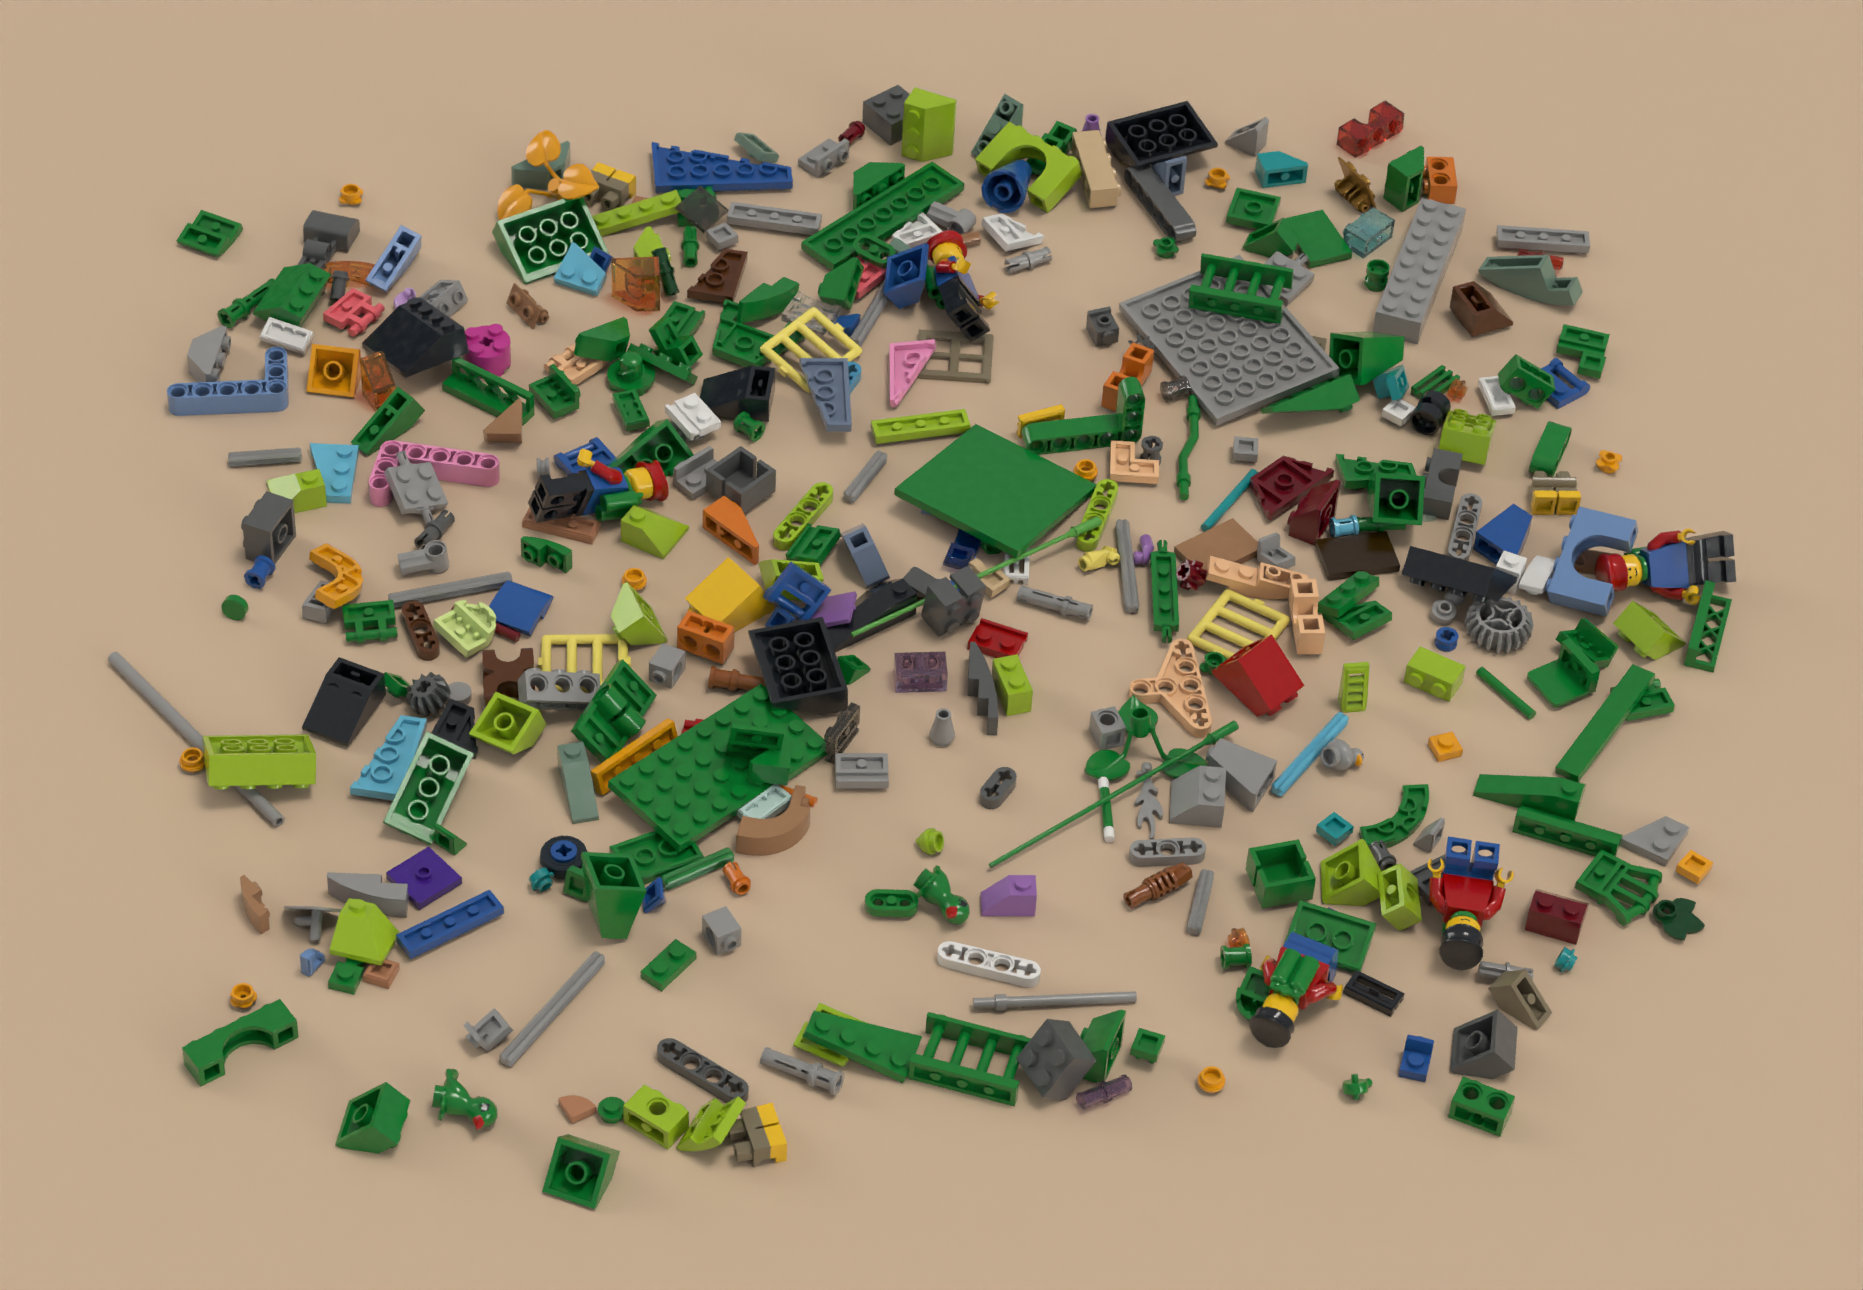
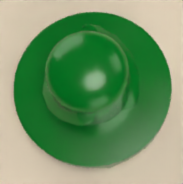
M627 351L620 356V360L615 361L608 368L607 380L609 388L612 391L618 392L636 389L638 396H643L646 390L655 382V370L650 363L642 360V356L639 353Z

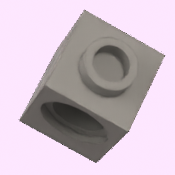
M662 643L649 662V681L672 689L686 668V651Z
M1113 706L1091 712L1089 730L1099 749L1107 750L1124 746L1126 726L1116 707Z
M727 906L702 915V934L716 955L732 951L736 947L741 946V927Z

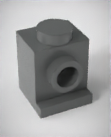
M1110 306L1088 311L1086 329L1095 346L1118 342L1119 327L1111 314Z

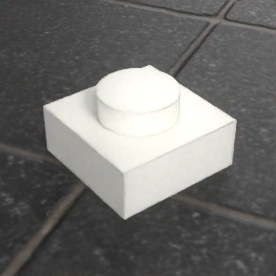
M1401 399L1393 400L1382 409V417L1402 427L1410 419V415L1415 407Z

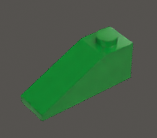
M397 386L353 438L351 443L359 445V450L370 456L379 450L384 442L394 440L408 431L425 410L413 397Z

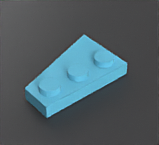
M310 443V451L314 459L315 468L320 470L325 483L326 502L351 504L359 445Z

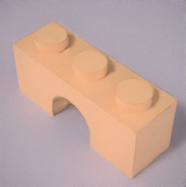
M1291 579L1288 603L1297 654H1322L1325 628L1323 616L1318 615L1319 593L1316 579Z

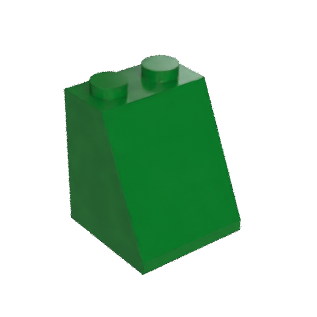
M1372 331L1330 333L1329 357L1339 367L1338 376L1351 374L1354 384L1365 385L1403 360L1405 336Z
M1387 473L1369 475L1367 501L1372 522L1422 526L1425 476Z
M582 852L581 861L587 900L601 937L627 939L647 892L633 855Z

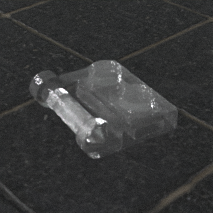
M799 291L783 311L781 321L792 323L811 307H815L834 323L841 316L843 308L837 304L830 305L807 297L806 293ZM814 318L805 324L815 333L825 335L827 332Z

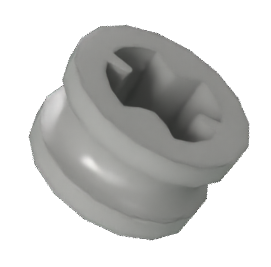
M536 458L537 480L540 475L550 474L549 458L543 461L540 458Z

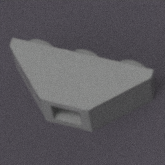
M220 326L192 340L187 354L189 373L197 382H216L220 380V367H224L226 351H229L231 348V337L227 334V326Z

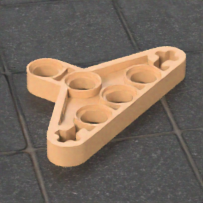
M1176 639L1170 645L1158 677L1133 680L1129 687V698L1134 695L1143 704L1161 703L1192 736L1203 738L1211 732L1212 718L1194 647L1187 639ZM1180 650H1182L1183 653H1185V657H1181ZM1186 666L1190 667L1192 671L1184 672L1180 668ZM1193 685L1197 689L1190 691L1184 688V686ZM1169 687L1172 691L1162 692L1159 688ZM1144 689L1147 693L1137 694L1134 690ZM1196 703L1202 706V708L1192 709L1189 705ZM1199 718H1200V724H1201V726H1199V724L1196 723V722H1197V719H1199Z

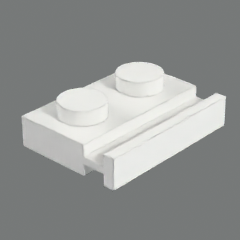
M696 393L674 401V404L671 406L669 404L665 405V413L691 441L697 435L701 437L721 428L720 419Z

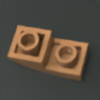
M243 875L240 877L245 912L257 931L263 934L270 929V912L267 906L262 903L261 896L263 893L260 886L256 882H251Z

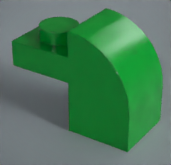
M669 316L662 317L649 329L657 345L653 350L654 354L659 356L661 352L673 358L671 363L676 366L681 362L691 367L703 355L693 335L679 336Z

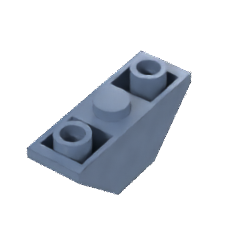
M863 523L841 533L867 588L890 579L875 543Z

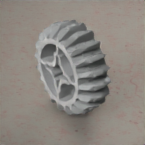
M1511 596L1509 598L1501 597L1498 601L1488 599L1487 603L1474 600V603L1467 611L1465 619L1467 635L1471 637V642H1477L1478 647L1485 646L1487 652L1490 649L1496 650L1497 654L1500 650H1504L1508 654L1511 649L1517 651L1519 647H1524L1529 638H1531L1534 626L1532 613L1527 610V606L1521 605L1520 600L1513 601Z

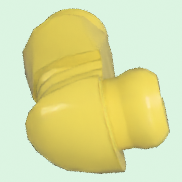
M1104 546L1099 551L1085 552L1078 559V565L1084 572L1105 567L1108 563L1115 566L1120 561V555L1117 553L1116 548Z

